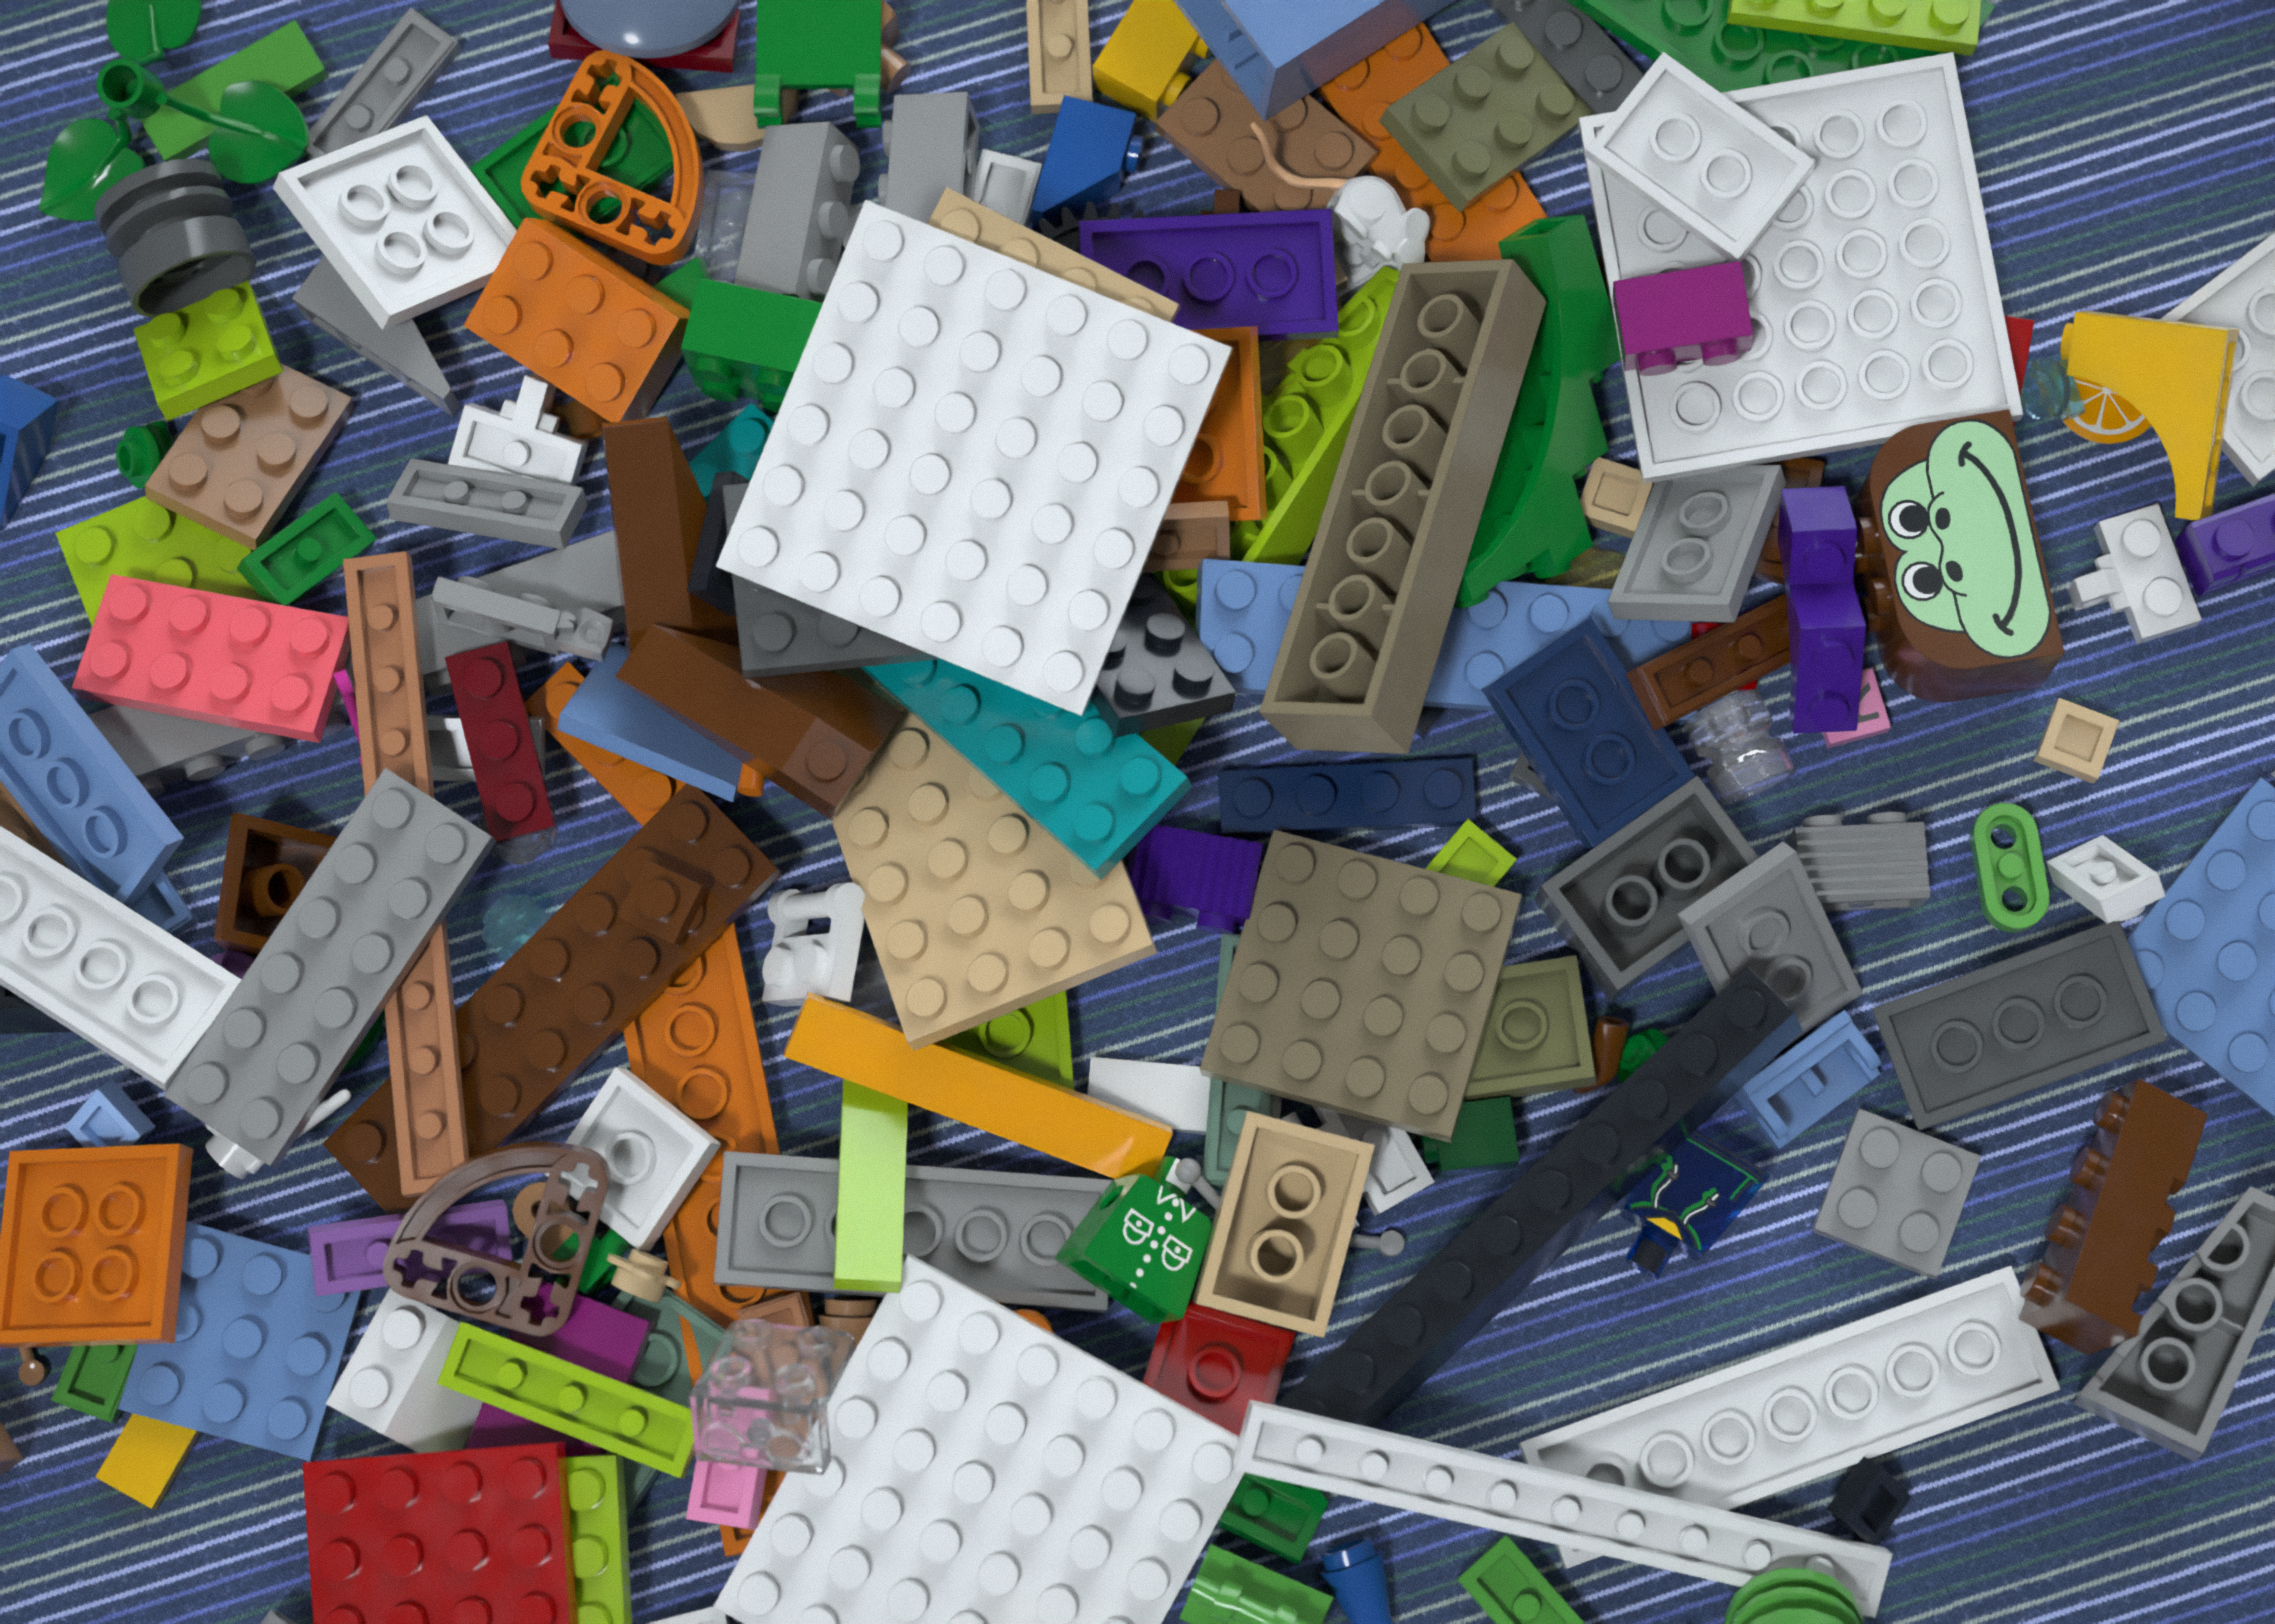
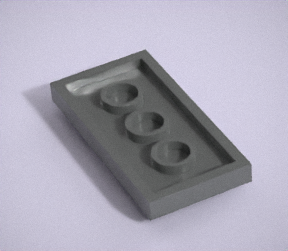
M2120 921L2104 923L1872 1009L1919 1132L2167 1041Z

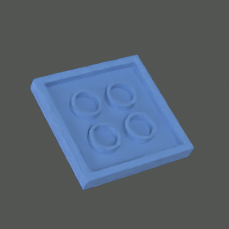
M186 1221L175 1343L138 1344L118 1409L295 1458L312 1461L329 1407L326 1402L335 1387L364 1290L316 1297L313 1288L310 1255Z

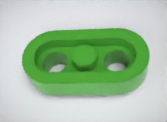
M2012 803L1994 804L1978 816L1971 827L1969 835L1981 909L1985 918L1997 929L2009 933L2023 932L2033 927L2044 916L2049 905V890L2038 829L2033 817L2024 808ZM1996 829L2006 831L2012 840L2011 847L2008 849L1996 847L1991 840V832ZM2012 891L2021 897L2023 902L2021 911L2013 912L2003 905L2002 895L2004 892Z

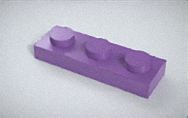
M503 1199L450 1206L434 1221L426 1235L512 1261L507 1205ZM407 1213L307 1227L313 1288L316 1297L388 1286L383 1274L384 1258L397 1228ZM413 1250L407 1259L398 1258L397 1264L407 1268L406 1279L416 1282L422 1273H430L442 1278H448L457 1264L456 1260L446 1258V1266L442 1271L427 1267L423 1264L424 1253L419 1250ZM474 1267L466 1270L462 1275L489 1271L484 1268Z

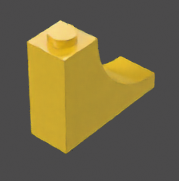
M2094 311L2075 312L2074 323H2066L2061 339L2060 356L2062 360L2068 361L2067 375L2098 383L2116 392L2137 408L2149 421L2158 434L2172 467L2176 495L2175 518L2198 521L2212 516L2239 329Z

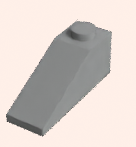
M324 255L292 297L303 317L452 417H455L461 406L413 319L411 318L382 330Z

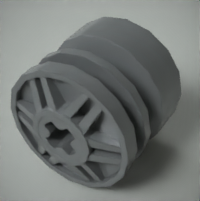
M191 158L170 160L148 166L118 181L107 189L95 203L94 218L99 229L106 235L105 244L108 251L116 259H120L117 273L132 308L141 316L155 318L161 314L172 313L205 299L218 290L231 288L246 282L255 273L256 258L242 226L236 219L230 218L233 204L230 197L223 190L224 183L219 171L211 162Z

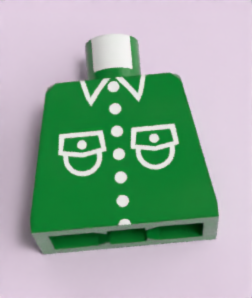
M1169 1156L1162 1159L1153 1179L1138 1173L1116 1178L1111 1182L1055 1257L1056 1261L1150 1324L1182 1320L1212 1230L1209 1217L1185 1202L1193 1185L1184 1184L1178 1180L1175 1175V1169L1180 1159Z

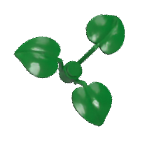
M109 0L106 14L108 38L113 48L124 58L112 60L101 69L97 77L96 87L100 99L111 107L108 111V117L116 122L119 134L111 124L95 118L77 120L62 130L50 149L46 164L44 190L38 209L48 216L66 221H96L94 218L95 203L103 193L124 177L146 168L144 160L136 152L126 148L133 137L127 121L128 116L134 119H145L154 115L161 106H164L204 123L217 126L213 130L208 142L210 159L220 174L231 181L246 185L261 184L272 180L280 172L287 170L306 154L307 148L310 145L308 126L297 105L281 90L265 82L245 80L231 84L222 95L220 115L208 112L164 93V87L160 78L145 68L163 61V48L179 49L186 46L192 40L202 19V0Z

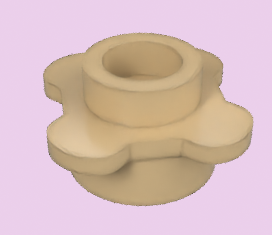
M632 1248L628 1259L611 1253L607 1256L606 1260L618 1266L611 1284L627 1293L651 1302L660 1303L666 1286L678 1290L681 1287L682 1283L665 1275L669 1263L654 1255Z

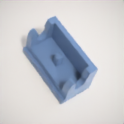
M1843 1010L1752 1077L1734 1094V1097L1773 1148L1778 1151L1881 1074L1877 1067L1882 1062L1853 1024L1851 1017Z

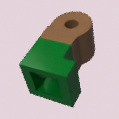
M546 1182L529 1184L519 1192L514 1200L512 1210L514 1222L528 1239H530ZM569 1196L564 1207L552 1200L551 1210H570L577 1214L576 1205ZM556 1224L548 1227L543 1233L542 1243L544 1249L552 1257L566 1259L577 1253L579 1238L571 1227L564 1224ZM612 1228L601 1240L594 1235L578 1287L584 1294L593 1299L611 1283L618 1267L606 1260L608 1254L611 1253L628 1259L633 1248ZM565 1274L569 1279H571V1274Z

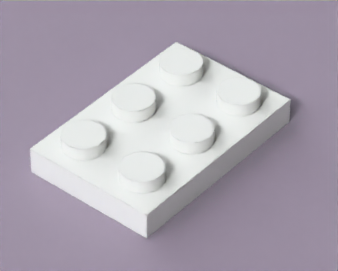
M1664 52L1586 148V157L1730 262L1743 260L1814 170L1816 162Z

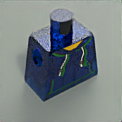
M1695 1130L1625 1195L1618 1215L1641 1230L1624 1260L1637 1270L1655 1279L1660 1277L1675 1249L1687 1257L1698 1261L1707 1253L1766 1183L1770 1173Z

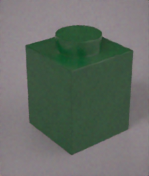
M1510 1096L1464 1102L1452 1144L1420 1135L1424 1164L1436 1163L1438 1179L1514 1169L1519 1162V1154Z

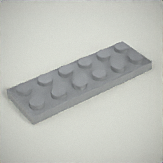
M384 768L163 1096L270 1167L277 1168L497 840L398 775Z
M724 1151L713 1285L885 1297L887 1292L833 1289L839 1160ZM906 1165L902 1265L908 1254L1003 1306L1104 1313L1108 1307V1295L1056 1261L1055 1257L1108 1185L1114 1180Z

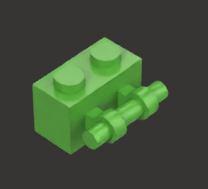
M1210 1544L1179 1620L1187 1624H1323L1333 1597Z

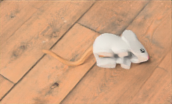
M1256 122L1250 124L1251 129L1259 139L1267 165L1280 179L1288 185L1297 188L1335 191L1325 208L1331 209L1333 233L1347 246H1352L1356 243L1361 248L1359 257L1368 268L1374 269L1379 262L1383 261L1384 266L1401 271L1403 263H1424L1425 240L1430 228L1429 216L1425 211L1415 207L1406 212L1394 188L1379 177L1359 176L1341 179L1306 178L1294 175L1275 159L1270 142L1261 127Z

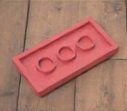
M111 574L72 689L80 699L320 743L338 688L333 673L344 670L351 648L349 620L345 616Z

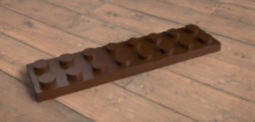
M690 784L684 785L455 1012L469 1159L488 1150L509 1145L783 873L702 789ZM645 858L708 889L680 948L617 917ZM390 1076L322 1144L388 1215L408 1213L420 1196L405 1197L402 1195Z

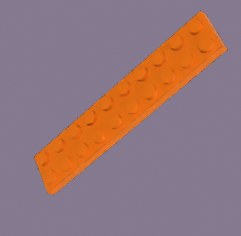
M734 921L623 1031L631 1073L721 1143V1146L662 1232L671 1278L682 1283L679 1290L674 1288L673 1290L675 1295L692 1304L744 1341V1335L737 1314L738 1310L800 1292L826 1376L809 1292L713 1285L724 1151L782 1155ZM678 1314L692 1388L694 1389L703 1376L699 1350L690 1322ZM746 1344L738 1356L733 1358L730 1368L716 1388L760 1394ZM707 1397L697 1411L705 1413ZM773 1439L758 1525L784 1480ZM719 1525L725 1557L743 1554L755 1530Z

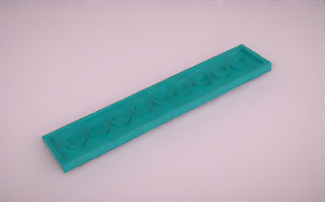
M750 403L689 463L707 505L715 473L735 471L750 481L774 425V421L753 403ZM940 658L938 660L860 667L1100 880L1192 788L1188 777L1137 733L1115 738L1091 700L1082 717Z

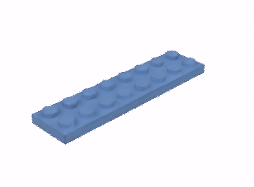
M1202 559L1198 563L1195 634L1236 693L1265 695L1306 566ZM1501 581L1488 590L1490 596L1485 601L1467 608L1453 607L1423 706L1495 711L1481 689L1590 616L1627 672L1691 641L1692 624L1699 622L1614 619L1608 604L1612 589ZM1697 710L1670 724L1690 725L1696 722Z

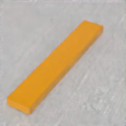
M811 992L806 994L784 1049V1057L1114 1179L1138 1173L1153 1179L1173 1134L1172 1127L943 1041H938L913 1051L907 1043L902 1026Z

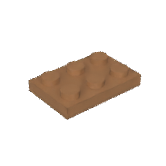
M1217 58L1155 122V131L1223 189L1240 190L1239 202L1252 213L1325 209L1335 192L1332 190L1297 188L1288 185L1274 174L1264 159L1259 139L1250 127L1252 122H1256L1266 134L1273 155L1278 163L1292 174L1300 177L1341 179L1359 177L1369 169L1377 157L1375 149L1309 94L1264 122Z
M281 364L284 372L198 408L144 485L146 498L251 550H255L267 539L354 411L353 399L334 388Z

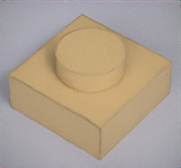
M1600 457L1593 462L1580 499L1586 524L1632 539L1654 483L1642 484L1640 470Z
M2058 698L2051 710L2033 761L2094 784L2099 779L2119 720Z

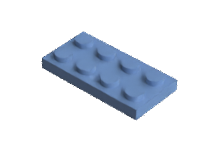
M28 643L11 649L0 665V781L72 872L128 908L133 909L184 837L33 646Z

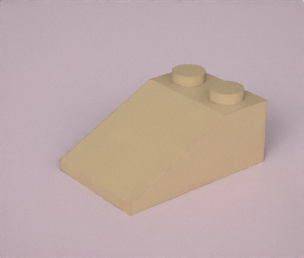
M1246 1111L1212 1222V1230L1191 1300L1196 1304L1324 1338L1375 1145Z

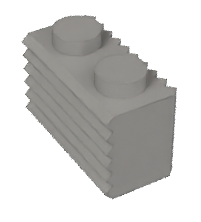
M1876 813L1867 816V824L1843 826L1842 817L1838 815L1812 816L1803 819V827L1794 828L1788 837V845L1797 852L1825 912L1919 908L1930 898L1924 822L1906 823L1905 813Z

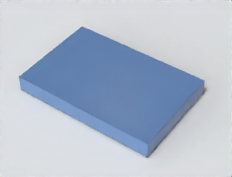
M612 641L604 661H597L561 711L557 730L733 802L739 794L737 788L742 762L616 680L615 676L627 660L626 647Z

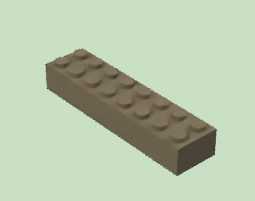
M1513 259L1403 263L1259 711L1297 750L1409 753L1546 305L1544 297Z

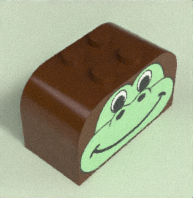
M2010 410L1922 423L1899 431L1887 440L1877 453L1852 511L1857 526L1854 574L1862 573L1866 596L1860 597L1859 603L1866 624L1865 633H1875L1878 652L1885 670L1892 680L1904 691L1917 698L1937 703L1956 702L2040 688L2064 655V648Z

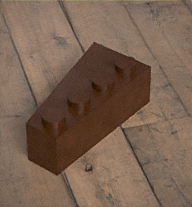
M2139 1078L2115 1091L2111 1089L2105 1094L2094 1114L2093 1124L2097 1125L2099 1129L2091 1148L2086 1146L2079 1153L2071 1168L2069 1181L2075 1185L2066 1205L2061 1204L2055 1210L2046 1227L2044 1237L2051 1242L2042 1263L2038 1261L2031 1267L2022 1283L2020 1296L2026 1299L2018 1320L2086 1355L2137 1336L2143 1316L2131 1311L2141 1292L2148 1293L2153 1287L2159 1267L2147 1261L2149 1253L2155 1250L2162 1239L2171 1231L2176 1212L2174 1207L2166 1203L2169 1193L2172 1195L2178 1193L2187 1181L2208 1116L2207 1113Z

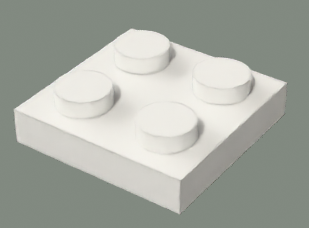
M615 1067L565 1142L590 1148L600 1153L607 1161L611 1172L610 1186L600 1219L636 1249L644 1251L651 1250L721 1146L719 1141L628 1069ZM578 1163L573 1172L562 1170V1177L571 1181L569 1194L578 1202L587 1186L597 1188L598 1181L588 1177L590 1166L584 1163Z

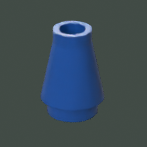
M1371 1537L1357 1538L1324 1551L1321 1557L1325 1568L1320 1574L1351 1624H1394L1390 1612L1382 1550L1374 1549Z

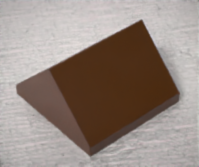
M242 813L232 814L213 941L227 952H242L256 958L338 837Z

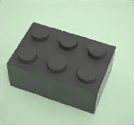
M1697 775L1542 884L1535 901L1611 1003L1692 946L1677 915L1759 857Z

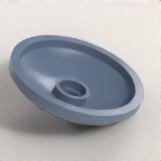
M560 0L564 15L572 27L592 44L623 56L661 58L690 51L714 38L730 23L741 0Z

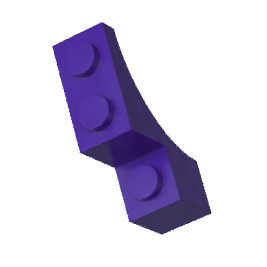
M1845 486L1781 489L1777 543L1783 567L1788 607L1791 664L1789 720L1793 734L1857 731L1866 624L1853 584L1857 526Z

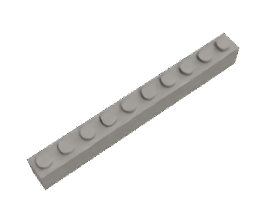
M613 530L566 546L564 550L558 549L476 578L491 585L496 593L518 599L519 595L524 593L540 596L552 602L556 606V610L561 612L567 610L573 613L583 607H587L613 619L614 633L624 631ZM432 594L416 599L424 692H429L431 696H441L453 692L445 657L505 641L440 623L431 599ZM508 642L516 669L526 664L525 657L542 652ZM350 648L344 669L347 672L355 694L352 652ZM338 688L322 738L343 730L346 727L345 721L350 719ZM118 705L87 715L152 798L159 796L165 791L163 786L165 784L185 777L189 781H201L212 778L225 770V763L248 756L250 760L274 756L286 748L284 742L295 739Z

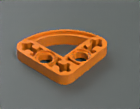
M607 50L596 51L587 56L579 66L524 169L521 178V189L533 211L547 220H551L554 223L650 264L664 266L675 263L686 254L696 234L703 208L705 181L701 152L691 125L671 91L652 72L628 56L615 54ZM613 71H615L620 84L617 87L607 85L600 96L601 91L595 80L598 77L608 79ZM635 98L657 118L668 136L674 162V186L670 203L596 173ZM597 101H599L605 113L604 115L594 108ZM586 121L596 126L595 136L586 146L574 148L564 143L565 131L570 125ZM558 176L565 190L577 196L575 207L568 196L556 191H551L545 199L539 188L542 182L552 184ZM605 197H613L622 202V210L616 220L608 224H598L590 220L591 207L596 201ZM637 214L643 225L655 230H661L665 223H668L674 236L670 240L660 238L656 245H653L648 232L634 225Z

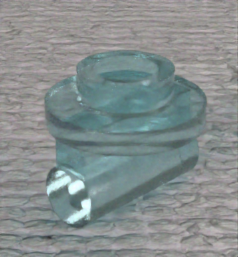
M2060 353L2045 358L2033 359L2026 364L2020 400L2026 413L2033 419L2047 421L2061 418L2064 421L2076 418L2086 412L2073 376L2067 375L2068 361L2062 360Z
M521 894L515 897L506 895L498 899L486 911L483 917L485 926L481 937L506 962L551 917L542 908H539L537 903L528 894Z

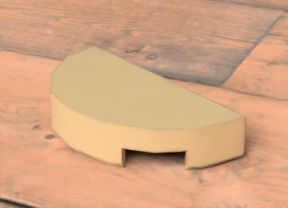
M755 84L676 94L677 101L683 109L692 130L700 138L713 143L715 148L723 151L746 152L762 147L765 129L757 128V117H754L753 99ZM786 89L782 91L783 125H787L790 117H794L797 111L799 89Z

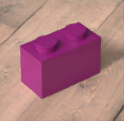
M1741 261L1613 281L1612 300L1624 371L1639 369L1640 375L1655 376L1676 370L1677 363L1702 359L1703 364L1706 366H1718L1735 362L1741 358L1740 353L1750 351L1753 330Z

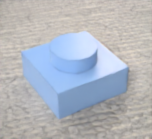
M114 1080L98 1087L65 1126L84 1148L141 1145L156 1127Z

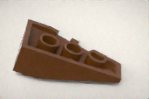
M667 416L602 423L627 658L651 624L739 647L736 616H728L687 592L708 505Z
M655 624L650 625L615 676L616 680L831 821H833L904 715L902 711L853 679L827 671L743 678L739 647Z

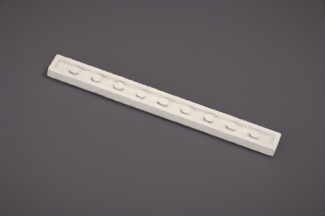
M1250 1399L1233 1461L1235 1470L1739 1587H1743L1755 1576L1779 1568H1808L1835 1578L1853 1594L1862 1614L1873 1618L1877 1614L1892 1554L1885 1547Z

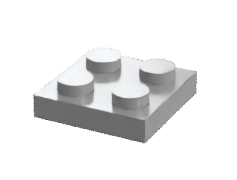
M1859 1108L1854 1113L1811 1231L1928 1278L1935 1279L1938 1277L1981 1156Z

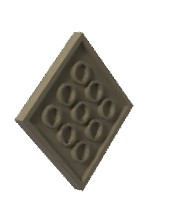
M1273 830L1254 891L1250 918L1245 920L1201 1062V1075L1452 1144L1522 904V894Z

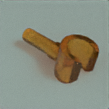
M574 400L566 405L551 407L549 413L559 416L560 423L569 421L571 437L580 440L603 437L602 423H606L605 418L579 401Z

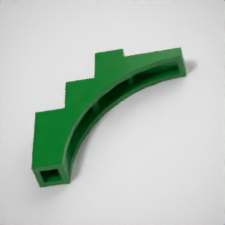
M1584 214L1535 219L1498 242L1502 260L1513 259L1544 297L1546 305L1453 605L1454 608H1467L1485 601L1490 596L1488 590L1501 581L1516 578L1525 572H1534L1535 577L1540 579L1563 574L1572 567L1571 561L1593 546L1574 480L1584 476L1588 472L1587 465L1609 451L1590 385L1601 381L1604 378L1603 370L1621 358L1615 319Z

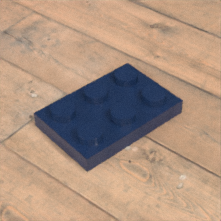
M1591 616L1582 620L1481 689L1586 850L1595 848L1696 777L1664 727L1656 731L1653 730L1625 674L1627 671Z

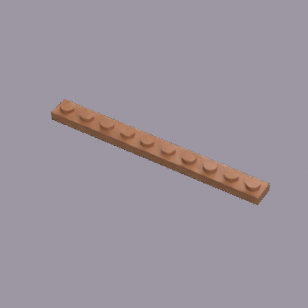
M407 551L343 559L365 796L384 768H387L435 799L412 557ZM446 917L385 1006L401 1191L405 1197L421 1196L441 1176L469 1159Z

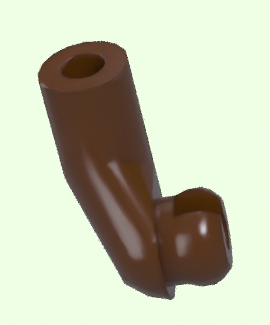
M1605 1015L1597 1018L1591 1043L1597 1085L1573 1088V1093L1587 1094L1610 1083L1615 1078L1619 1070L1629 1029L1627 1021Z

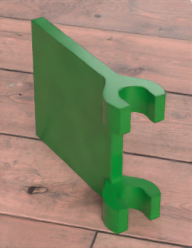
M757 0L756 79L753 110L754 117H757L758 129H766V126L783 125L782 91L786 89H854L856 127L882 128V0Z

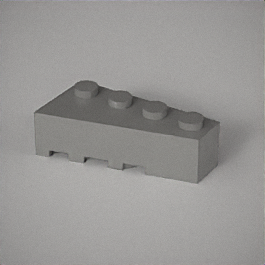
M2251 1186L2146 1312L2142 1318L2137 1336L2121 1342L2099 1371L2078 1394L2073 1402L2074 1405L2194 1462L2202 1456L2275 1298V1197Z

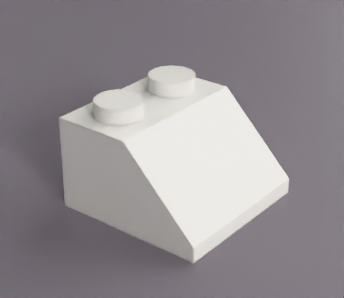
M389 1288L326 1404L417 1452L465 1449L483 1402L437 1384L460 1323L422 1302L405 1298Z

